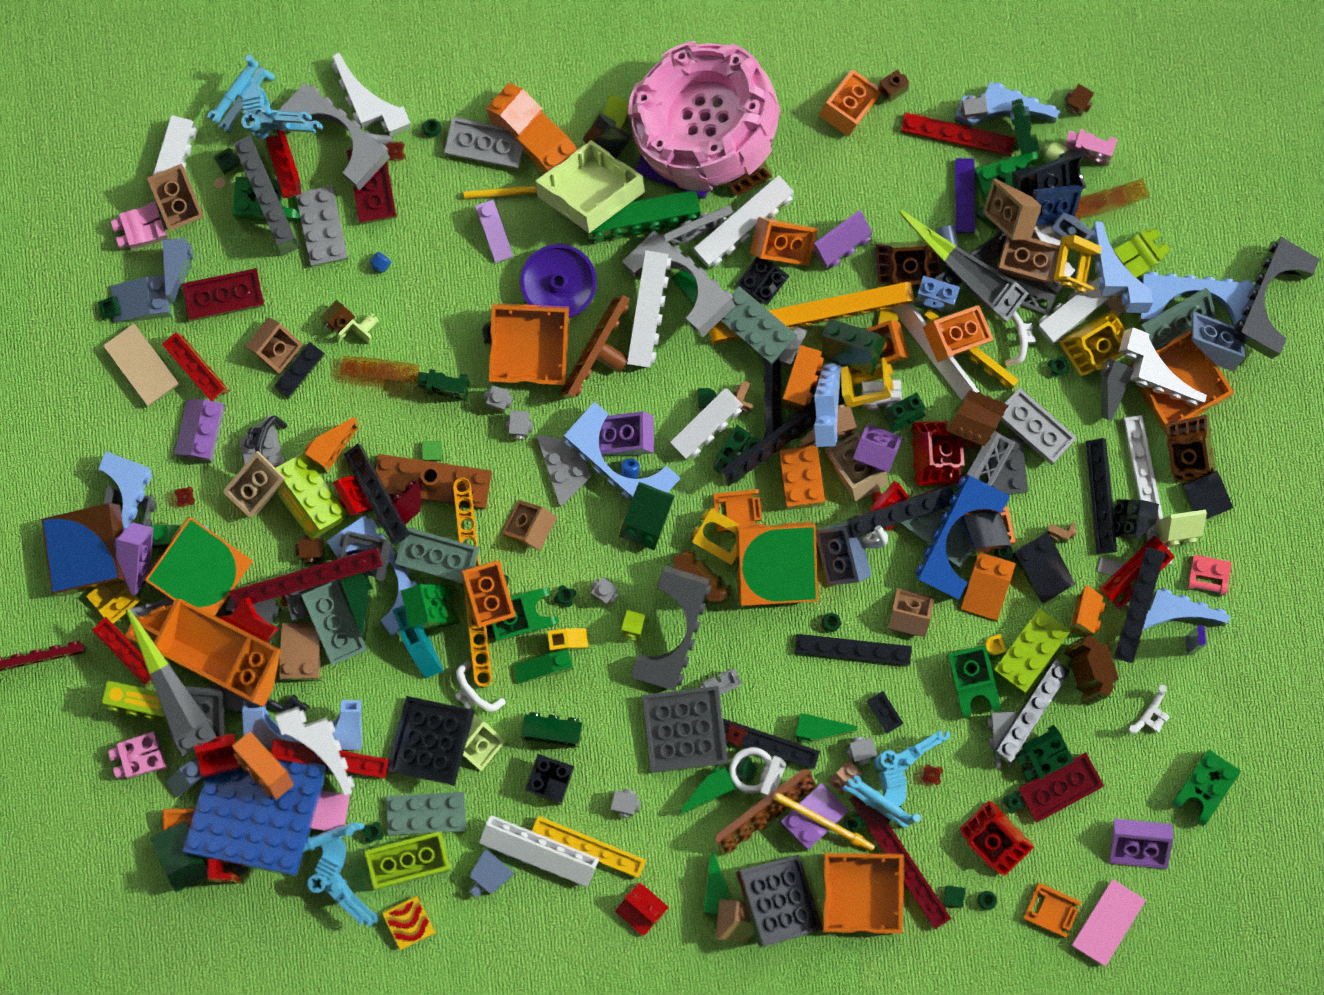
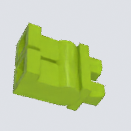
M1153 228L1147 232L1145 230L1126 243L1113 249V251L1125 268L1135 278L1139 279L1157 264L1161 263L1171 249L1165 242L1158 247L1153 241L1158 239L1160 234L1156 228Z

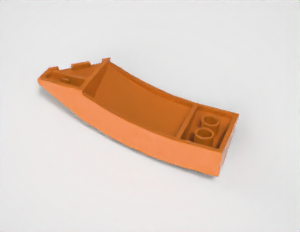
M181 599L173 601V604L166 607L162 606L150 611V614L143 617H136L162 656L208 678L251 702L263 707L265 706L273 690L280 649ZM130 625L125 636L138 643L132 625Z

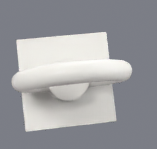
M754 747L745 748L732 758L729 765V777L738 790L749 794L761 792L766 797L778 788L786 763L782 758L776 756L772 760L770 755L762 749ZM749 755H756L762 758L767 765L762 773L760 784L755 786L743 784L736 772L740 760Z

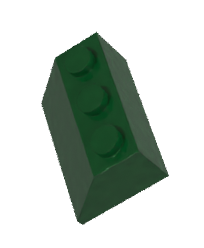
M829 318L822 334V358L873 375L886 339L877 333Z
M529 712V715H524L521 731L522 740L580 747L583 723L579 722L578 718L568 717L567 720H562L557 715H548L547 718L540 717L541 714L536 712Z

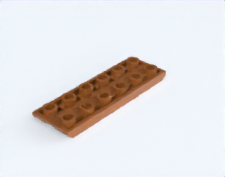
M802 769L716 835L715 841L721 853L725 855L726 853L733 852L738 844L749 840L755 831L763 829L771 819L777 818L783 813L787 806L773 799L776 793L797 803L801 796L812 792L816 783L811 772Z

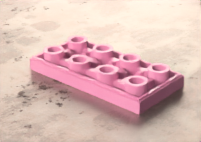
M321 790L310 829L329 831L345 826L350 795Z
M1112 879L1071 946L1105 967L1146 900Z

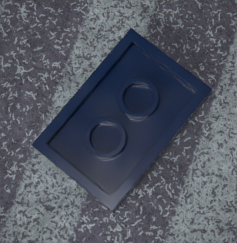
M1079 185L1034 189L1032 198L1041 205L1040 214L1035 226L1054 224L1062 212L1075 216L1083 188Z

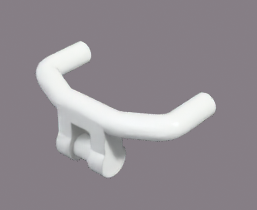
M1016 311L1011 318L1017 326L1020 349L1018 356L1005 361L1007 367L1023 362L1028 345L1036 343V338L1032 332V323H1023Z
M881 525L875 527L874 532L868 533L863 538L865 548L879 549L887 545L888 535Z
M468 660L457 668L456 675L462 689L455 695V698L464 704V708L471 709L476 704L486 711L494 712L506 704L503 698L490 704L482 700L468 685L464 672L473 667L472 661Z
M1165 685L1159 686V690L1148 709L1134 725L1129 727L1131 735H1135L1145 724L1159 733L1163 723L1168 721L1170 717L1158 708L1167 690ZM1153 714L1158 716L1155 722L1150 719Z

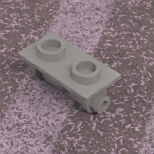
M730 668L719 674V681H717L716 677L704 681L700 687L719 686L721 695L735 689L742 682L735 668L732 670Z

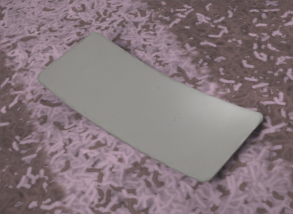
M1101 557L1098 571L1113 576L1125 563Z

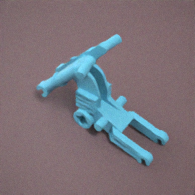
M250 54L245 57L248 65L240 72L229 90L224 93V97L215 110L210 111L207 115L209 119L219 123L230 104L234 102L223 121L220 122L219 127L230 133L233 129L232 124L241 111L244 110V116L241 121L242 125L258 139L266 138L271 129L316 133V126L320 130L323 128L322 124L316 120H304L305 117L308 120L312 119L307 111L289 112L270 109L267 96L259 85L264 78L273 81L275 76L264 67L256 70L259 63ZM238 95L239 98H238L237 101L235 102L234 99H235V97Z
M940 730L919 744L905 749L900 754L888 750L878 755L874 759V767L877 771L881 772L878 776L883 788V795L863 783L858 776L852 777L853 780L848 779L846 783L849 787L843 786L842 789L845 792L852 793L865 802V805L871 806L888 819H892L902 828L920 821L919 814L910 816L899 807L906 798L907 782L904 771L922 753L935 745H939L942 741L948 740L950 737L949 731L945 732V737H943Z
M353 822L317 836L312 835V838L308 837L303 852L310 849L315 850V847L319 848L320 846L323 849V855L315 869L317 873L308 880L309 889L314 893L328 892L360 925H363L364 921L368 922V927L372 923H376L378 915L372 912L350 890L347 880L343 879L339 874L345 863L346 845L341 838L346 835L351 836L354 831L363 830L364 824Z

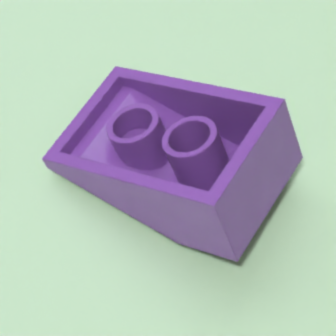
M641 411L607 416L599 433L601 455H643L654 453L653 415Z
M867 423L853 459H856V462L861 465L869 464L874 466V469L879 472H889L902 436Z
M131 523L125 528L114 543L116 558L132 595H136L146 583L143 578L151 568L153 528L136 523Z
M823 783L800 803V805L835 824L849 811ZM794 810L780 822L806 851L830 830Z

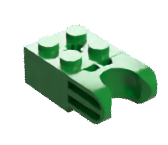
M1037 151L1014 156L975 170V179L984 205L986 204L993 179H998L1013 187L1012 172L1034 164L1038 159Z
M236 176L233 203L234 218L266 221L258 200L255 199L254 202L251 200L256 195L248 177ZM270 179L289 222L298 221L299 213L295 209L282 205L283 197L277 179Z
M419 584L401 590L409 628L449 627L460 623L458 614L451 610L448 602L449 595L453 594L451 585Z
M549 587L510 597L516 617L511 620V623L502 620L490 624L495 643L552 627L559 623L558 617H543L536 611V603L548 597L551 593Z
M986 645L947 654L963 718L967 719L970 717L971 700L978 695L988 699L992 710L995 712L1000 711L1001 706ZM969 663H971L972 666H976L974 674H970V671H966V667H968Z
M1208 749L1172 801L1171 806L1179 808L1188 799L1197 800L1201 806L1197 823L1204 826L1241 773V770ZM1209 773H1214L1217 777V780L1215 779L1211 781V776H1209Z

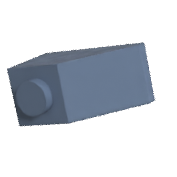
M1063 212L1051 226V229L1062 236L1077 235L1088 240L1093 234L1088 225L1076 217Z
M194 758L178 769L166 783L177 798L205 779L206 776H201L199 761L197 758Z

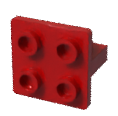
M234 734L219 736L209 742L195 746L202 777L240 769L238 760L233 755L236 753L232 747L236 743Z
M639 882L628 893L615 912L638 933L645 936L669 907Z

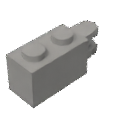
M1015 712L992 713L990 718H987L988 730H991L992 737H989V749L995 750L1015 719ZM993 752L995 754L996 768H1001V757ZM1013 760L1011 763H1007L1008 767H1013Z

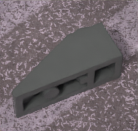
M1108 357L1102 365V372L1100 374L1101 416L1112 422L1134 368Z

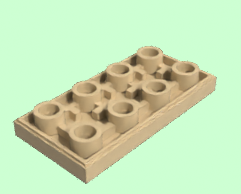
M132 324L103 345L148 407L179 385L135 324Z

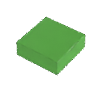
M422 441V460L442 461V441Z

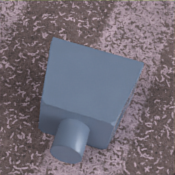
M485 849L470 875L475 884L469 892L476 898L484 890L492 895L513 877L515 873Z

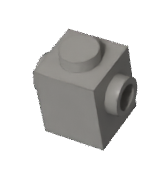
M492 385L491 390H487L484 400L487 401V408L505 413L507 408L510 409L513 398L510 391Z
M510 411V420H506L505 431H509V437H513V440L522 441L524 438L529 437V433L533 432V421H530V412Z
M603 577L600 581L596 579L590 587L592 589L591 596L606 607L609 603L613 604L619 595L617 594L618 588Z
M863 736L853 738L852 743L848 745L849 748L846 749L849 760H853V763H858L859 766L870 763L869 759L877 757L872 737L863 739Z
M624 789L621 792L615 790L611 811L618 812L620 817L629 818L630 815L634 816V812H639L641 801L637 800L638 795H634L635 791Z

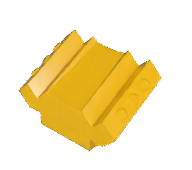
M1110 310L1104 312L1100 317L1092 319L1083 327L1074 330L1070 335L1062 337L1059 343L1079 375L1083 376L1094 370H1100L1108 357L1117 360L1125 355L1119 352L1125 328L1114 311Z

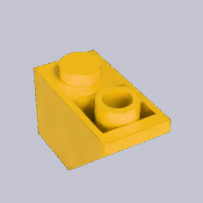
M566 628L547 631L550 653L564 649L589 648L586 628Z

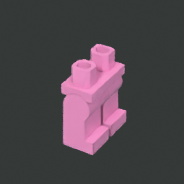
M1080 129L1079 133L1069 130L1064 146L1069 150L1076 149L1084 153L1083 158L1109 166L1117 138L1110 137L1109 141L1096 138L1092 133H1086V130Z
M155 201L148 203L147 206L130 210L126 213H120L119 218L111 221L114 232L124 230L126 234L116 238L119 249L130 247L133 250L167 239Z
M153 731L118 743L117 747L108 751L111 761L121 759L123 764L113 768L116 778L127 777L131 779L150 772L167 769L163 752L160 751L162 749L156 732Z

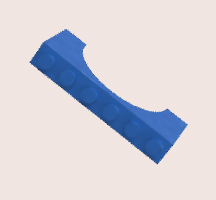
M966 474L965 477H961L957 485L959 489L956 495L953 494L950 498V507L947 512L943 513L940 519L942 523L939 529L934 531L932 535L933 541L923 553L925 558L922 564L919 563L915 569L916 579L956 599H960L967 582L954 572L948 562L946 539L949 530L956 520L973 510L991 509L1002 513L1010 495Z

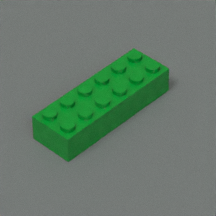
M697 191L631 202L590 233L587 232L588 241L601 243L604 242V239L608 238L618 240L623 238L624 235L638 236L644 231H649V233L653 231L658 232L660 228L665 227L667 229H675L686 221L691 220L693 222L699 219L698 217L701 214Z

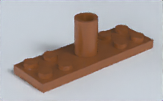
M625 295L613 297L569 375L566 384L559 393L560 397L564 399L574 398L581 393L583 389L581 385L584 379L587 380L591 375V367L595 360H598L617 373L622 370L628 356L605 342L611 331L618 327L620 323L618 319L621 313L624 314L628 309L629 304L627 303L630 298Z
M378 454L376 472L389 495L395 496L399 492L402 494L406 490L405 486L412 479L416 481L420 478L422 480V500L455 505L454 482L458 478H466L472 487L474 508L486 509L492 476L491 470ZM429 476L437 477L435 481L427 482ZM464 482L457 486V490L460 492H465L468 488V485ZM466 501L460 503L461 506L470 507V504Z

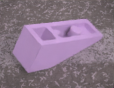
M494 200L476 205V212L495 263L512 258L513 254Z

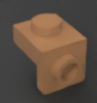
M743 381L741 385H737L733 395L744 405L741 410L746 413L747 411H752L753 405L744 401L750 383Z
M1076 522L1071 523L1068 531L1050 524L1046 533L1054 541L1059 542L1062 540L1067 543L1069 538L1073 539L1077 532V529L1074 528Z
M848 760L829 780V783L835 790L844 794L845 791L842 787H849L846 781L848 779L853 780L852 777L854 776L860 777L863 772Z

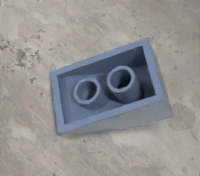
M186 238L162 240L165 292L170 304L175 303L182 283L190 269L191 260L194 259L193 248H191V244H188Z
M165 275L144 277L111 285V295L117 296L121 315L114 317V323L172 317L170 302L165 292Z
M1193 311L1192 341L1217 366L1235 371L1245 358V344L1233 337L1236 332L1234 326Z

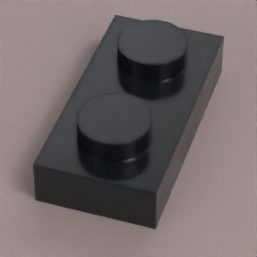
M884 691L866 701L886 734L904 724Z

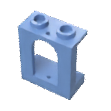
M923 276L914 304L951 315L960 287Z

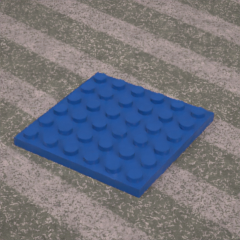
M276 759L287 771L294 784L277 800L272 795L268 797L261 789L260 784H256L250 777L249 772L243 770L241 766L238 770L206 776L183 853L296 877L327 774V765L312 762L310 764H302Z

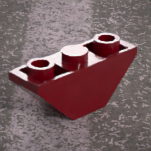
M420 478L416 481L412 479L405 486L406 490L402 494L399 492L391 499L404 524H407L421 510L422 480Z

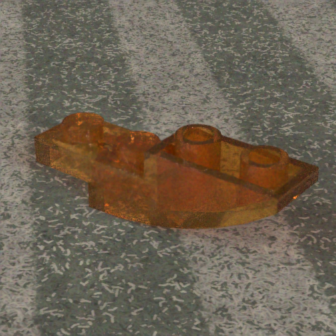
M1142 178L1110 190L1105 189L1081 197L1075 217L1082 219L1103 214L1148 198L1149 194L1144 179Z
M343 356L340 375L417 384L420 365L375 358Z

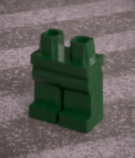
M1022 98L1012 100L1010 116L1012 125L1015 127L1021 155L1040 151L1037 134L1031 135L1029 107H1024Z
M430 369L429 373L419 372L417 377L418 387L426 389L429 395L436 393L440 396L464 401L467 399L470 385L468 375L460 374L458 379L448 377L441 372L436 373L435 370Z
M916 392L888 407L884 418L891 431L895 433L908 426L907 420L912 424L925 417L923 411L926 410V407Z
M736 425L717 454V460L713 469L721 474L720 470L761 440L755 436L751 438V433Z
M1055 725L1047 728L1048 732L1031 739L1028 743H1023V749L1016 754L1015 757L1020 765L1027 762L1030 763L1022 768V772L1027 780L1036 776L1041 780L1045 775L1051 774L1074 762L1060 731Z

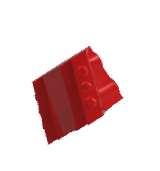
M948 421L913 422L911 433L914 437L911 445L914 454L913 468L916 471L914 481L917 486L957 484L961 478V467L965 466L963 441L950 435L945 430Z
M990 800L959 828L962 835L968 840L969 846L990 868L993 867L1003 876L1009 873L1035 848L1031 840L1026 838L1022 831L1008 819L1006 814L1000 811L997 805Z

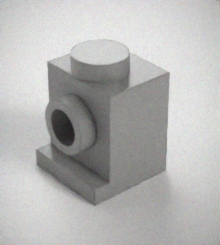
M985 93L981 94L980 98L970 96L965 98L962 103H958L959 113L963 114L964 120L987 116L988 109Z

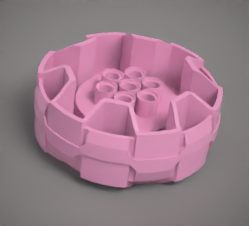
M691 41L663 53L662 60L646 74L643 80L635 84L628 106V114L632 121L633 137L646 162L659 175L677 183L679 188L693 191H710L713 186L728 183L745 173L748 175L753 173L772 151L771 144L774 140L779 115L781 114L774 87L758 61L748 51L733 43L730 45L711 43L697 45L695 41Z

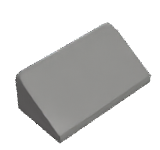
M794 327L793 332L797 337L779 358L784 367L787 368L792 364L807 333L806 330Z

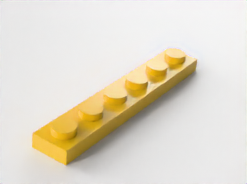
M930 309L924 315V320L928 324L941 319ZM978 347L965 352L970 356L969 359L973 363L981 364L988 375L996 376L999 379V383L1005 388L1013 389L1019 380Z
M540 816L537 817L532 829L534 833L599 858L598 862L636 878L640 877L646 862L643 858Z

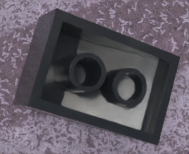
M1048 533L1018 549L1012 555L1042 604L1075 585L1057 547Z

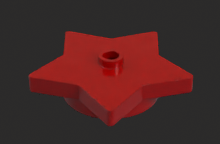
M249 597L242 599L232 615L217 617L266 643H269V640L278 631L277 627L266 622L256 613Z

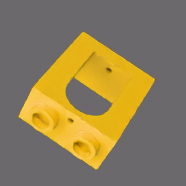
M1077 235L1062 236L1054 280L1061 283L1063 287L1073 288L1077 293L1094 290V287L1087 285L1091 256L1101 254L1102 247ZM1069 248L1080 252L1075 279L1064 275Z
M885 357L882 358V367L875 368L873 375L864 372L851 374L848 366L841 368L842 397L847 406L855 407L892 398L891 390L894 389V384L890 376L893 375L891 364H887ZM883 379V390L854 397V385Z
M711 508L710 511L706 510L701 518L703 520L701 527L697 526L691 535L694 537L692 542L733 565L738 557L736 543L731 552H728L706 539L703 530L707 523L715 522L736 534V526L739 524L717 512L715 508Z

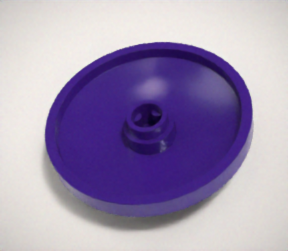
M553 244L537 250L526 261L521 273V290L528 305L569 306V318L582 313L590 305L596 292L597 278L592 262L582 251L569 245Z

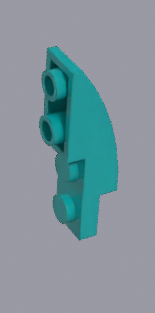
M404 605L394 608L392 611L400 627L398 629L400 636L425 678L443 672L444 669L430 637L426 636L423 628H409Z

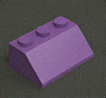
M860 210L814 243L813 254L826 270L829 267L835 268L841 263L840 259L844 256L850 257L856 252L855 248L859 245L863 247L871 241L872 230Z
M187 399L174 455L212 463L225 410L223 403L204 399Z
M1114 818L1109 863L1167 869L1173 844L1172 824Z

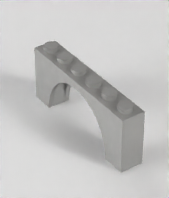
M304 83L279 111H307L312 119L308 120L305 117V121L329 120L346 128L352 136L353 152L349 164L342 173L348 182L360 190L390 158L387 153L388 148L381 142L379 144L376 143L373 135L368 131L363 132L360 129L361 126L354 119L350 121L346 117L347 114L341 108L336 109L333 107L334 103L325 96L323 98L320 96V91L315 86H308Z
M653 231L622 261L625 269L639 281L642 275L645 250L669 253L668 258H672L670 268L682 270L697 281V301L693 310L686 317L689 326L702 338L735 307L732 294L726 289L723 291L720 288V284L714 278L710 280L707 277L708 274L701 267L697 268L694 266L695 263L689 256L684 257L676 245L671 246L666 242L662 233L659 235Z

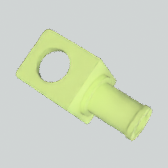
M369 313L360 324H357L352 319L340 331L337 341L340 342L353 330L369 344L372 336L368 331L379 322L376 316L373 318L374 315L372 313Z

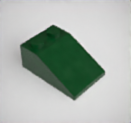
M639 482L619 537L655 551L675 495Z
M358 573L341 579L340 582L360 635L364 639L367 638L371 601L369 590L373 588L368 576Z
M185 820L150 837L175 893L208 877V863L205 858L183 853L190 829Z

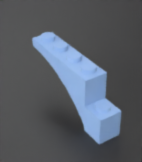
M990 82L985 93L988 109L987 116L964 120L963 114L959 113L958 108L954 121L971 127L972 124L988 118L1010 115L1012 110L1011 101L1020 98L1023 99L1024 107H1029L1030 116L1055 123L1060 111L1050 104L1044 105L1039 103V100L1036 98L1024 97L1017 90L1010 91L1005 89L1000 83L995 82L993 84ZM964 95L961 103L963 102V100H965V98L970 97L971 95Z
M1095 222L1093 229H1091L1093 234L1090 237V241L1102 247L1101 254L1092 255L1096 261L1094 270L1095 273H1098L1097 288L1100 289L1101 296H1122V304L1125 305L1126 313H1148L1153 304L1150 286H1145L1125 268L1109 244L1103 222Z
M831 363L823 366L814 396L816 421L814 425L816 447L836 446L842 365Z
M1161 588V590L1157 589L1153 596L1143 630L1160 623L1184 619L1209 621L1225 626L1228 624L1231 616L1226 615L1227 612L1222 609L1208 608L1209 605L1203 602L1194 603L1190 601L1189 597L1183 595L1178 597L1172 595V591Z

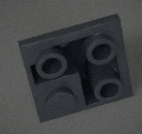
M1117 499L1114 516L1116 538H1140L1156 524L1159 504L1145 500Z
M537 754L525 791L562 805L575 766Z

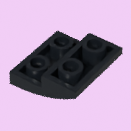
M600 112L582 140L586 144L589 141H593L617 159L629 142L631 135L615 126L616 121Z
M756 257L736 283V286H740L754 299L767 306L789 278V275L766 259Z
M1218 471L1182 485L1192 511L1206 510V519L1233 508Z
M983 512L962 517L974 552H989L992 548L1008 549L1011 546L1000 512Z

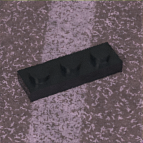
M309 342L274 387L290 399L325 356V353Z

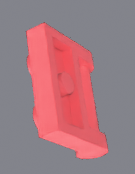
M1193 555L1188 589L1194 590V588L1219 592L1220 595L1226 596L1232 562ZM1196 576L1221 580L1222 582L1221 585L1197 581Z

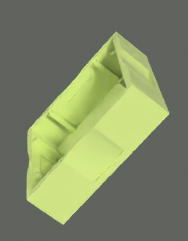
M589 141L571 154L566 161L555 166L535 181L537 194L540 199L588 233L645 192L643 176L625 163L616 160L609 152L593 141Z

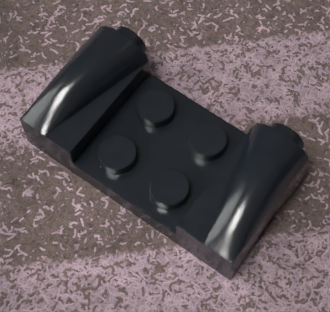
M1073 149L1059 154V159L1035 168L1027 166L1013 171L1012 186L1031 197L1034 189L1079 185L1084 189L1086 184L1080 169L1084 153Z

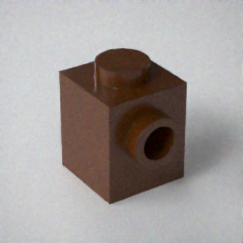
M897 69L880 80L878 90L890 103L907 92L909 80L905 74H901Z
M1078 83L1075 90H1070L1064 99L1067 101L1065 105L1067 111L1082 116L1084 111L1088 113L1093 104L1090 101L1093 98L1094 92Z
M335 300L321 318L326 321L324 325L331 332L336 330L340 333L355 316L343 304Z
M308 535L303 536V539H299V544H295L296 556H299V559L307 564L315 563V560H324L323 539L314 538L311 540Z

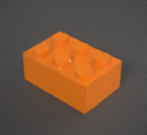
M800 345L783 397V407L801 412L810 406L813 395L810 393V390H815L818 376L815 374L816 372L820 373L824 358L821 357L822 351Z
M808 446L779 450L778 456L786 510L824 506L825 497L818 447Z
M500 560L460 571L475 627H482L516 617Z
M251 731L232 746L236 752L233 755L238 760L239 765L243 770L249 772L250 777L256 784H260L261 789L268 797L272 795L277 800L294 786L287 771Z

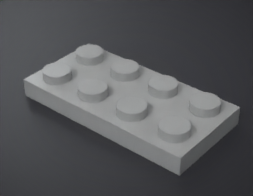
M452 117L444 152L445 155L519 169L523 148L515 140L511 132L496 125Z
M333 186L301 192L302 195H297L296 200L311 267L347 260L348 254Z
M1021 388L1005 402L1009 406L1005 410L1001 421L1049 464L1053 465L1077 439L1076 436Z

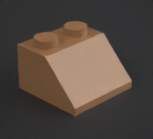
M268 317L245 347L278 374H281L303 344L279 322Z
M518 500L502 534L527 547L540 551L557 516L541 506Z
M897 588L888 628L914 636L926 637L934 597Z
M720 900L716 939L746 942L752 936L754 930L745 902Z

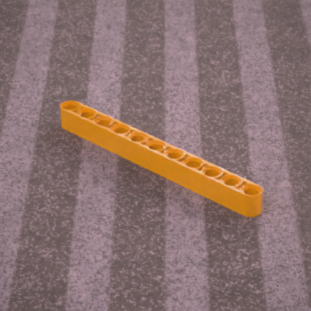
M905 282L768 311L791 329L825 322L829 318L834 320L903 306L915 302L911 282ZM721 321L709 331L712 344L741 339Z
M458 478L454 482L453 488L459 542L464 543L470 539L474 541V546L478 547L472 487L466 478ZM466 483L468 485L465 492L458 491V484ZM468 502L470 504L467 511L460 510V503ZM466 520L472 523V527L469 530H463L461 527L462 523ZM478 553V556H477V560H476V565H475V566H479V565H480L479 553ZM465 592L474 680L478 686L485 688L492 683L487 625L475 627L472 624L473 616ZM477 635L484 636V643L482 645L474 643V638ZM479 654L486 656L487 660L484 664L476 662V657ZM482 673H486L489 677L488 682L484 684L478 681V677Z

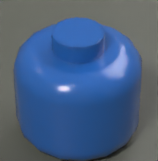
M376 252L370 259L371 269L375 272H385L391 265V260L383 253Z
M631 458L623 460L620 469L621 476L636 479L639 476V462Z

